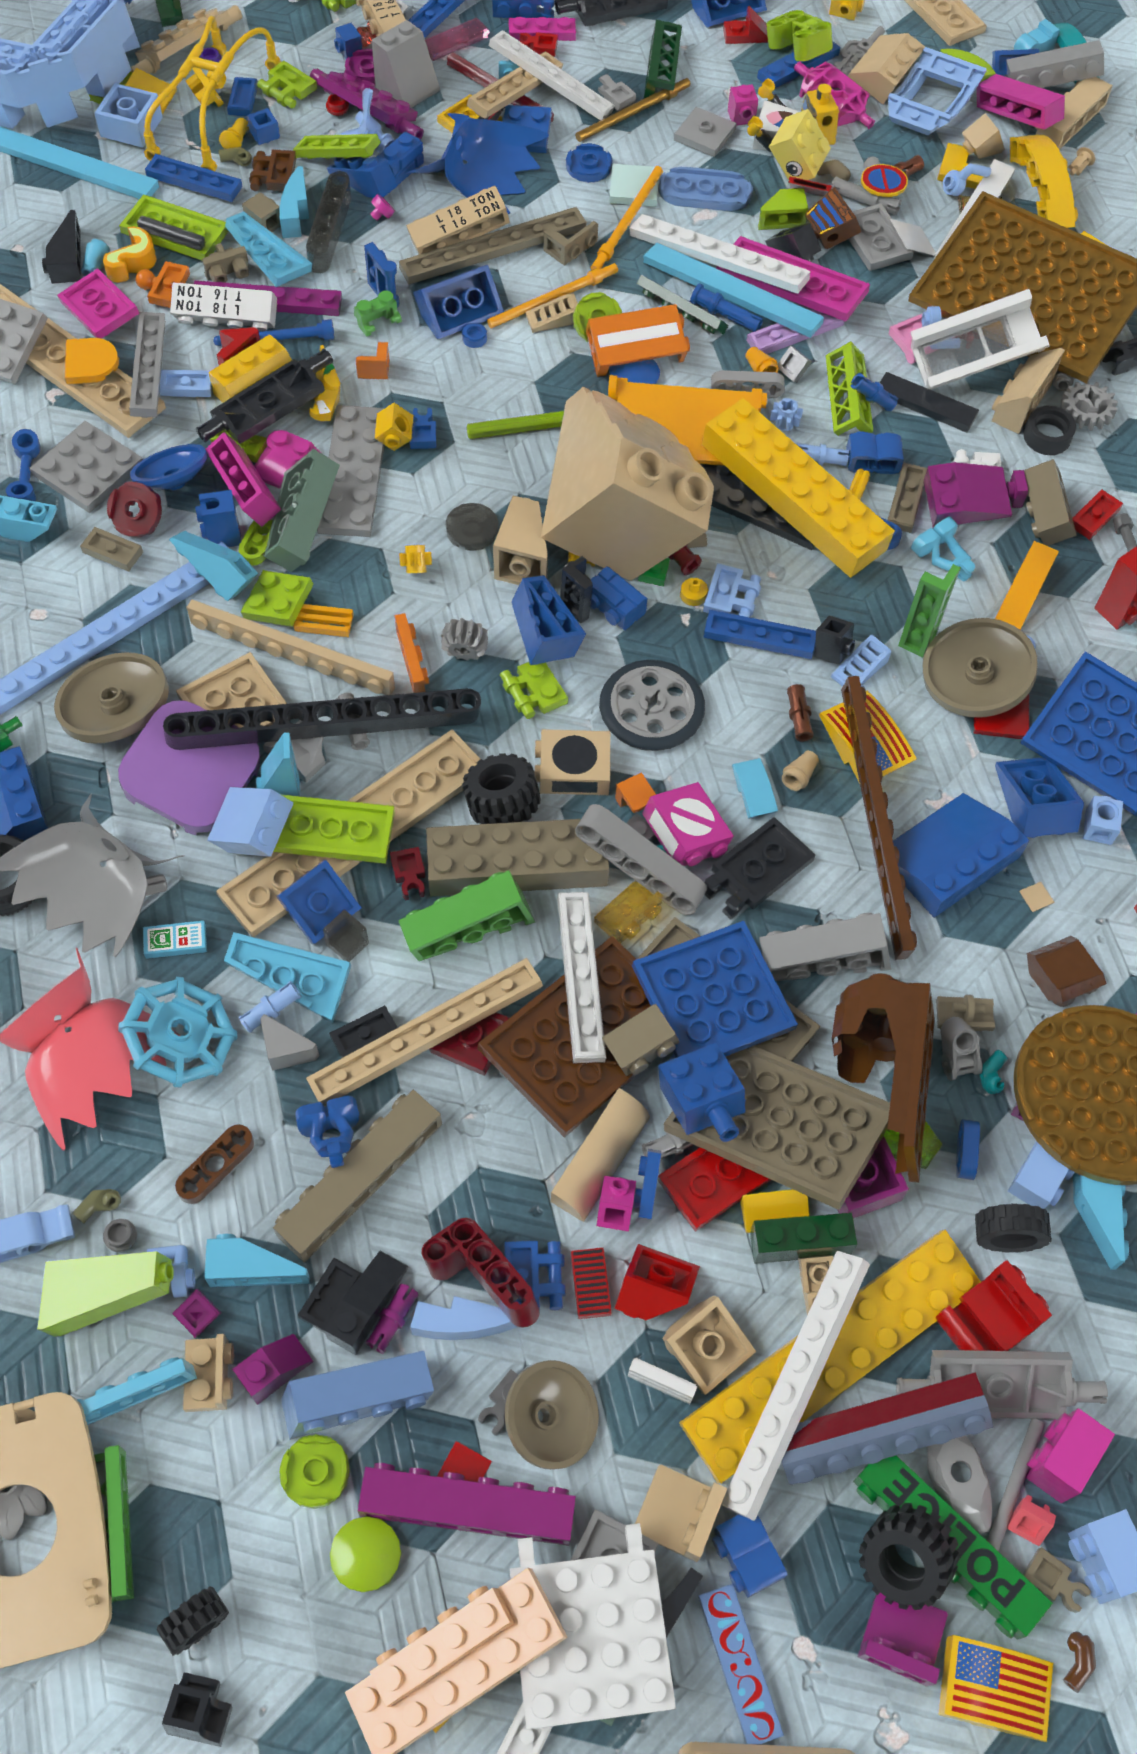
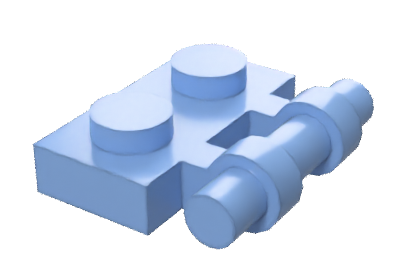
M717 563L704 603L703 612L709 613L710 609L731 614V611L734 610L738 611L740 616H752L755 610V598L759 596L761 590L760 576L751 575L750 580L742 579L744 570ZM738 591L744 592V599L736 597Z

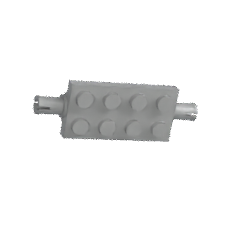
M932 1350L930 1376L927 1379L897 1378L896 1394L898 1395L976 1372L989 1406L991 1418L1059 1419L1064 1412L1066 1413L1067 1407L1075 1406L1077 1402L1106 1404L1107 1398L1104 1397H1108V1390L1105 1381H1075L1071 1373L1073 1359L1069 1352Z

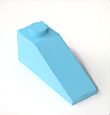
M289 732L282 734L261 765V777L256 778V788L272 789L281 795L300 796V778Z
M219 1234L216 1236V1239H207L205 1280L209 1287L310 1284V1275L307 1268L242 1238H236L234 1234Z

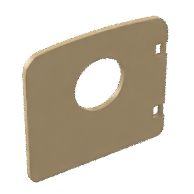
M63 1392L48 1393L21 1402L0 1406V1491L15 1485L32 1486L44 1493L50 1500L57 1519V1531L53 1546L46 1558L36 1568L19 1576L0 1575V1669L89 1645L97 1641L107 1631L112 1618L108 1542L91 1438L82 1405L75 1397ZM35 1407L36 1419L18 1423L17 1411Z

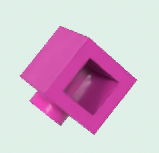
M753 84L730 87L727 110L730 119L737 123L736 126L748 124L750 119L756 116L758 97Z
M604 1176L596 1226L629 1232L636 1181L621 1177Z

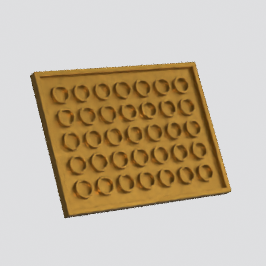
M982 191L911 291L908 301L926 310L928 306H939L941 317L947 319L1029 289L1032 295L1030 309L1040 337L1046 336L1049 342V347L1039 353L1057 348L1065 349L1057 370L1087 384L1137 308V258ZM1000 321L981 327L985 337L1010 348Z

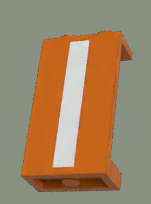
M677 305L588 319L586 334L597 377L606 376L609 366L677 355L679 363L684 362L687 352L690 351V343L688 337H684V318L682 313H678Z

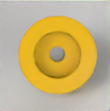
M699 578L685 580L681 585V600L689 606L703 604L707 597L708 586Z

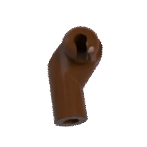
M1075 1631L1070 1634L1067 1640L1069 1649L1075 1652V1664L1063 1681L1070 1689L1079 1693L1095 1671L1096 1659L1094 1643L1088 1635L1083 1636L1082 1633Z

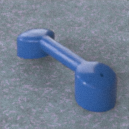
M20 429L12 437L14 452L21 459L19 481L10 483L6 488L7 497L36 501L33 486L30 484V467L32 460L39 455L41 447L38 436L31 429Z

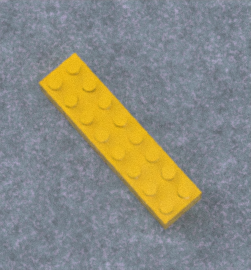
M744 398L706 423L701 445L850 578L887 551L895 530Z

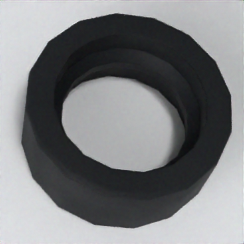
M1050 405L1038 407L1030 413L1023 431L1024 440L1031 449L1040 454L1057 455L1063 453L1069 448L1076 431V421L1063 408ZM1050 424L1056 426L1064 435L1059 437L1044 435L1037 429L1036 425Z

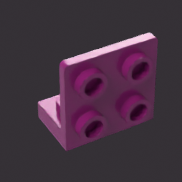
M879 1593L878 1596L876 1594L857 1657L924 1686L936 1685L940 1669L934 1667L948 1617L947 1612L934 1606L928 1607L927 1605H924L921 1610H914L912 1605H909L907 1610L901 1609L897 1602H893L890 1605L884 1601L886 1597L882 1593Z

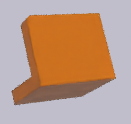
M378 342L377 356L356 357L358 378L388 379L390 364L388 342Z
M642 772L616 784L615 799L620 807L628 805L633 813L643 810L650 796L656 795Z

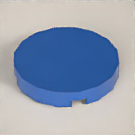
M592 143L580 144L576 146L575 150L572 151L571 149L568 152L566 169L571 177L578 181L598 182L605 179L611 173L613 160L609 151L607 153L604 151V147Z

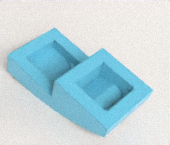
M761 759L732 764L738 792H742L748 819L776 813L778 811L777 804Z

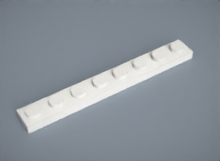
M641 214L629 228L630 236L652 244L658 242L684 255L797 294L810 280L809 270L651 216Z
M840 1251L836 1252L721 1504L725 1508L755 1521L870 1266L865 1259Z

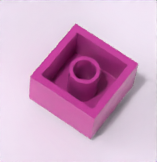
M1079 1408L1070 1414L1064 1412L1058 1420L1054 1419L1046 1429L1043 1436L1048 1440L1041 1448L1037 1447L1026 1464L1030 1467V1470L1025 1478L1059 1503H1063L1081 1494L1115 1434Z

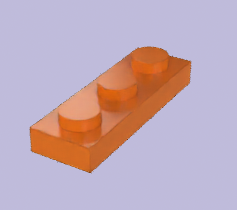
M405 613L394 615L396 633L413 693L425 692V685L429 684L426 667H420L419 662L423 661L420 646H414L413 640L416 639L414 624H408Z

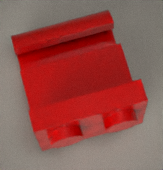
M1006 1260L996 1267L988 1277L959 1298L962 1303L954 1309L949 1305L935 1318L959 1350L1009 1351L1038 1329L1052 1314L1049 1312L1046 1300L1040 1294L1034 1293L1027 1285L1023 1272Z

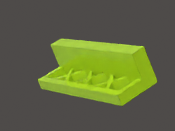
M850 341L825 355L833 431L837 436L854 427L859 431L874 432L870 402L866 400L863 394L851 388V381L856 374L862 373L867 378L864 354ZM844 356L839 366H835L834 361ZM845 374L846 377L840 386L837 385L841 375ZM844 393H847L848 397L843 405H840L841 397ZM846 412L850 413L851 419L841 424V420Z

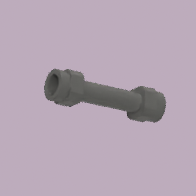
M1128 514L1117 515L1113 519L1114 529L1117 534L1122 535L1129 552L1137 546L1132 533L1134 524Z

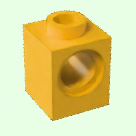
M395 402L377 413L375 439L393 451L412 440L413 415Z

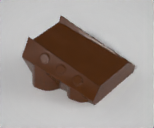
M1073 936L1027 953L1030 976L1048 1001H1052L1060 1007H1066L1072 1004L1076 997L1082 994H1091L1099 987L1107 984L1104 973L1079 939Z

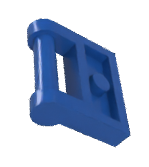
M373 242L364 245L369 286L377 296L382 291L392 292L397 302V307H399L400 300L396 294L395 275L397 274L396 263L388 261L384 251L379 250Z

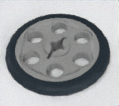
M642 660L625 665L610 676L601 691L599 709L605 725L620 741L638 749L659 751L678 746L696 733L705 715V699L696 680L684 669L662 660ZM645 677H653L657 680V683L647 686L642 680ZM677 687L683 693L679 696H672L667 690ZM622 690H631L635 695L630 699H625L619 693ZM657 696V705H654L652 708H650L649 713L647 715L648 704L654 702ZM678 710L682 711L686 717L682 720H675L670 714ZM626 713H632L637 717V720L628 723L622 719V716ZM651 724H658L663 730L660 733H652L647 727Z

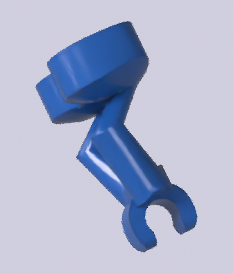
M343 1096L328 1100L326 1107H324L322 1102L299 1107L295 1112L299 1132L305 1137H310V1144L317 1151L318 1155L329 1157L331 1168L343 1166L342 1154L350 1150L354 1136L352 1127L356 1126L359 1121L356 1099L352 1096ZM335 1128L340 1131L341 1135L338 1137L323 1139V1133L328 1129Z

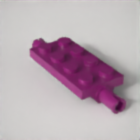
M318 68L311 71L310 77L316 80L317 85L322 87L325 92L330 95L336 94L362 110V92L366 88L372 89L373 96L370 114L384 122L387 128L396 133L403 134L408 132L422 139L424 130L411 123L416 121L418 112L410 108L409 103L394 99L390 92L375 88L374 83L359 79L358 75L353 71L345 70L344 73L330 71L329 74L324 73Z

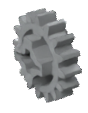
M1077 381L1074 387L1068 386L1066 392H1064L1060 401L1062 403L1060 408L1065 409L1073 416L1076 423L1079 424V429L1088 426V429L1092 431L1094 426L1102 429L1104 424L1109 425L1117 412L1116 406L1118 401L1113 400L1114 393L1106 392L1107 386L1099 388V382L1090 385L1088 381L1087 384L1081 385Z

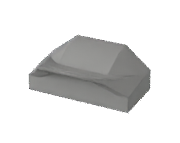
M324 737L291 740L299 778L306 783L326 764L322 753ZM278 741L266 742L263 745L264 751L269 754Z

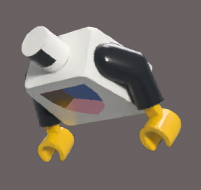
M769 78L758 89V95L761 98L767 97L768 100H764L760 116H753L748 122L747 132L750 136H754L753 149L771 152L769 145L785 117L796 114L798 111L788 108L776 94L773 95L772 91L775 89V84Z

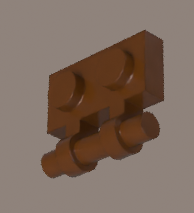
M272 149L271 156H266L265 152L258 151L253 158V171H251L249 177L251 190L259 191L260 186L266 183L267 190L284 191L285 185L295 170L296 151Z

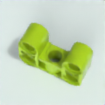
M802 10L789 11L766 23L768 47L770 49H781L794 44V58L796 61H808L833 49L832 24L804 13Z

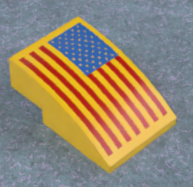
M867 690L865 708L866 712H869L871 715V737L877 743L876 761L877 765L881 766L884 777L917 760L892 717ZM844 702L821 712L819 716L844 765L850 764L859 782Z
M956 1635L948 1636L946 1639L938 1715L972 1723L975 1726L1047 1742L1053 1663L985 1642Z

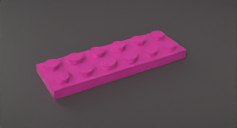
M742 236L733 245L809 270L810 280L797 294L716 266V269L767 292L845 322L868 294L870 284Z

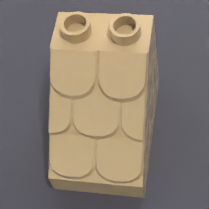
M582 387L565 404L541 538L579 557L583 556L588 561L602 568L608 566L619 576L632 581L708 531L714 486L705 469L694 460L688 447L680 444L671 431L646 416L630 412L621 403L605 394Z

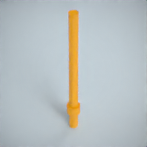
M656 166L608 241L601 245L597 252L598 256L590 267L591 270L596 268L600 270L604 263L613 256L615 246L662 175L663 169L660 166Z
M613 263L600 270L598 268L593 269L584 277L487 319V323L492 329L526 314L528 310L561 296L571 294L589 285L595 286L602 283L604 278L618 273V267Z

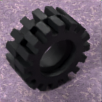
M211 1586L201 1590L198 1595H193L187 1602L184 1601L180 1604L179 1608L169 1613L168 1617L161 1621L156 1630L172 1656L178 1655L183 1650L189 1649L192 1644L199 1642L202 1637L207 1636L212 1629L219 1626L220 1622L225 1620L229 1611L214 1587Z

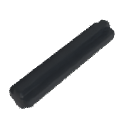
M140 216L139 220H137L138 227L143 228L149 234L199 251L205 246V237L146 216Z

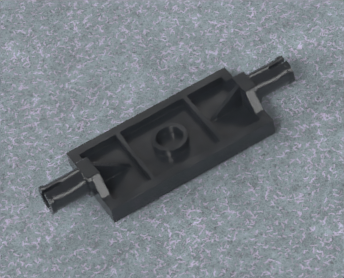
M555 0L554 4L558 15L576 11L584 26H593L599 23L667 9L668 0Z
M323 348L307 360L303 358L297 362L293 359L212 409L210 411L212 419L195 428L198 436L205 443L222 431L227 432L239 444L250 439L255 434L271 426L279 419L325 391L323 383L316 378V373L326 366L333 364L331 354Z

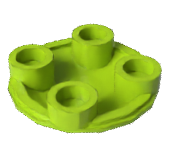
M369 1516L353 1519L342 1526L334 1537L330 1550L331 1569L338 1581L350 1590L359 1592L377 1590L390 1583L398 1569L401 1557L399 1539L393 1528L383 1520Z

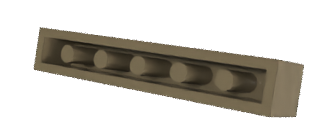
M414 1089L407 1096L405 1094L401 1095L392 1105L393 1110L384 1118L381 1116L376 1119L369 1128L370 1132L362 1140L357 1139L351 1144L350 1150L346 1152L347 1155L343 1158V1166L331 1168L330 1165L324 1171V1178L315 1186L310 1185L300 1195V1201L291 1210L288 1208L277 1217L276 1225L273 1227L276 1236L304 1263L442 1125L441 1114Z

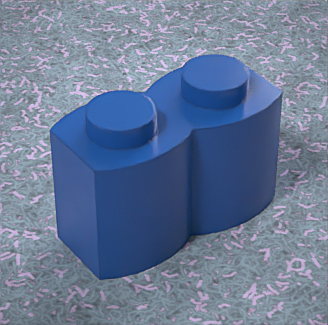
M863 431L849 435L846 449L849 450V454H847L849 455V471L856 473L858 469L862 468L864 471L868 470L869 473L896 474L900 472L904 461L900 435L888 432L874 435Z
M738 1514L715 1527L714 1533L716 1536L712 1538L713 1545L721 1559L727 1557L733 1570L729 1572V1577L738 1593L743 1591L746 1597L749 1598L787 1577V1571L758 1515L755 1521H752Z

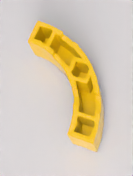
M1042 134L1010 137V162L1026 166V173L1032 187H1037L1040 197V201H1036L1038 215L1066 228L1076 227L1075 222L1078 219V210L1074 207L1067 160L1063 158L1057 145L1049 137Z

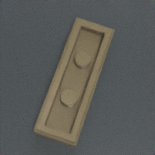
M903 463L888 521L898 525L902 531L911 533L924 489V478L927 468Z

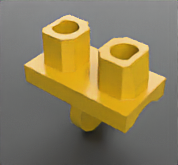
M193 67L192 69L195 74L185 81L201 103L204 91L209 83V78L213 72L208 71L207 76H205L200 68ZM225 74L218 84L213 87L207 106L214 101L218 107L224 104L215 89H222L226 82Z

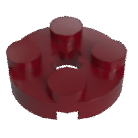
M126 482L110 494L107 502L108 517L112 519L113 524L116 526L114 528L123 535L131 537L150 535L155 531L161 519V497L145 484ZM135 502H137L140 511L133 517V512L129 511V507L134 506Z

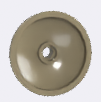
M542 1361L527 1367L514 1380L508 1392L505 1405L506 1429L514 1448L530 1464L549 1470L567 1468L584 1457L594 1442L599 1422L598 1404L589 1381L575 1367L561 1361ZM539 1410H541L543 1414L542 1421H540L538 1418Z

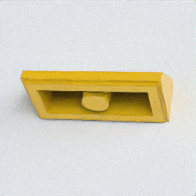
M794 1189L743 1195L740 1201L746 1234L751 1232L752 1224L756 1220L809 1216L808 1196Z

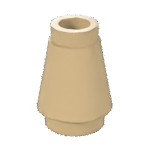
M805 751L804 754L783 769L782 775L784 785L793 791L805 788L819 762L818 756L812 751Z

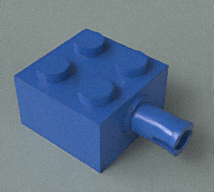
M717 1042L658 1065L660 1089L686 1135L713 1125L720 1136V1140L723 1142L731 1141L738 1136L739 1128L735 1125L732 1117L746 1112L745 1088Z

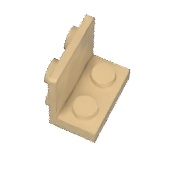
M659 1465L635 1524L640 1523L642 1535L671 1551L698 1562L704 1551L727 1488L715 1482L709 1487L664 1465Z

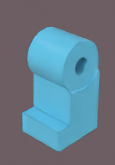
M1047 19L1039 22L1038 28L1028 34H1022L1017 39L1014 50L1039 49V53L1053 50L1060 29Z

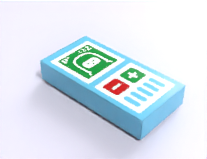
M205 921L143 927L145 958L207 952Z

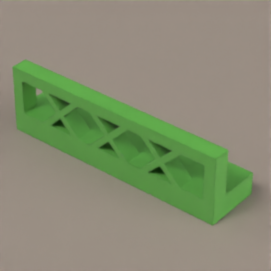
M953 564L944 579L926 571L920 578L899 641V647L923 658L927 647L938 633L961 567Z
M119 1445L104 1447L105 1453L94 1454L95 1462H105L106 1481L100 1486L101 1496L104 1494L107 1497L108 1517L105 1520L106 1532L109 1534L112 1602L134 1598L126 1451Z

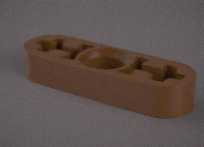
M240 1124L229 1127L178 1177L175 1188L183 1202L195 1204L203 1200L252 1151L254 1138L248 1127ZM244 1135L245 1144L242 1146L239 1144L234 1145L232 1138L234 1136L241 1138ZM223 1146H225L227 1151L230 1149L232 1158L229 1159L227 1153L221 1149ZM214 1156L222 1157L224 1165L219 1171L211 1172L207 1170L206 1164L210 1158ZM200 1169L202 1170L205 1177L209 1179L207 1182H205L203 1177H200L198 1173ZM188 1182L191 1184L196 1183L198 1190L195 1193L192 1191L186 1193L185 1184Z

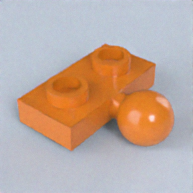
M165 261L157 277L148 269L140 270L136 275V283L141 289H150L147 295L150 304L171 308L173 282L186 283L190 275L189 266Z

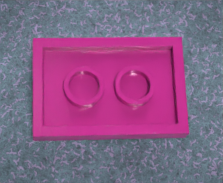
M98 268L57 295L60 302L95 338H104L140 314L137 306Z

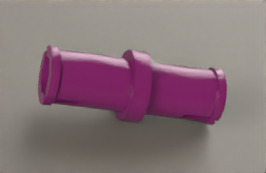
M399 1285V1289L387 1309L383 1308L379 1314L381 1319L369 1339L366 1340V1344L372 1349L379 1337L382 1338L375 1350L378 1353L384 1354L386 1352V1348L398 1328L402 1329L406 1323L404 1318L415 1299L419 1296L418 1292L412 1288L407 1298L403 1300L410 1287L408 1285Z

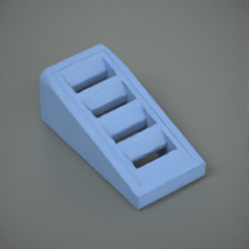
M870 635L832 673L831 678L843 687L847 677H849L845 674L848 671L852 676H859L860 683L863 685L888 663L891 650L876 637ZM862 657L867 659L871 664H868L865 660L862 659ZM855 664L857 667H859V668H860L862 671H864V672H863V673L860 672V671H859L857 668H855L853 665Z

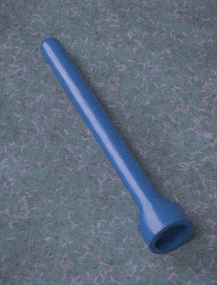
M332 319L322 320V323H317V326L259 332L260 340L269 334L276 340L319 336V339L324 338V341L335 340ZM215 336L213 339L214 344L222 346L220 336Z

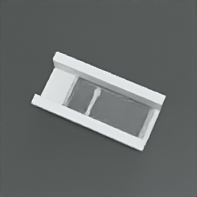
M1030 290L1021 291L911 331V349L925 388L931 390L1032 353H1039L1049 347L1047 337H1040L1030 309L1032 301Z

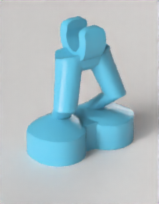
M949 516L937 523L934 528H930L920 534L912 543L911 549L920 558L932 552V565L949 571L953 564L961 567L958 578L962 581H967L971 578V572L974 571L975 564L954 538L958 524ZM946 543L956 559L951 561L940 557L939 545Z

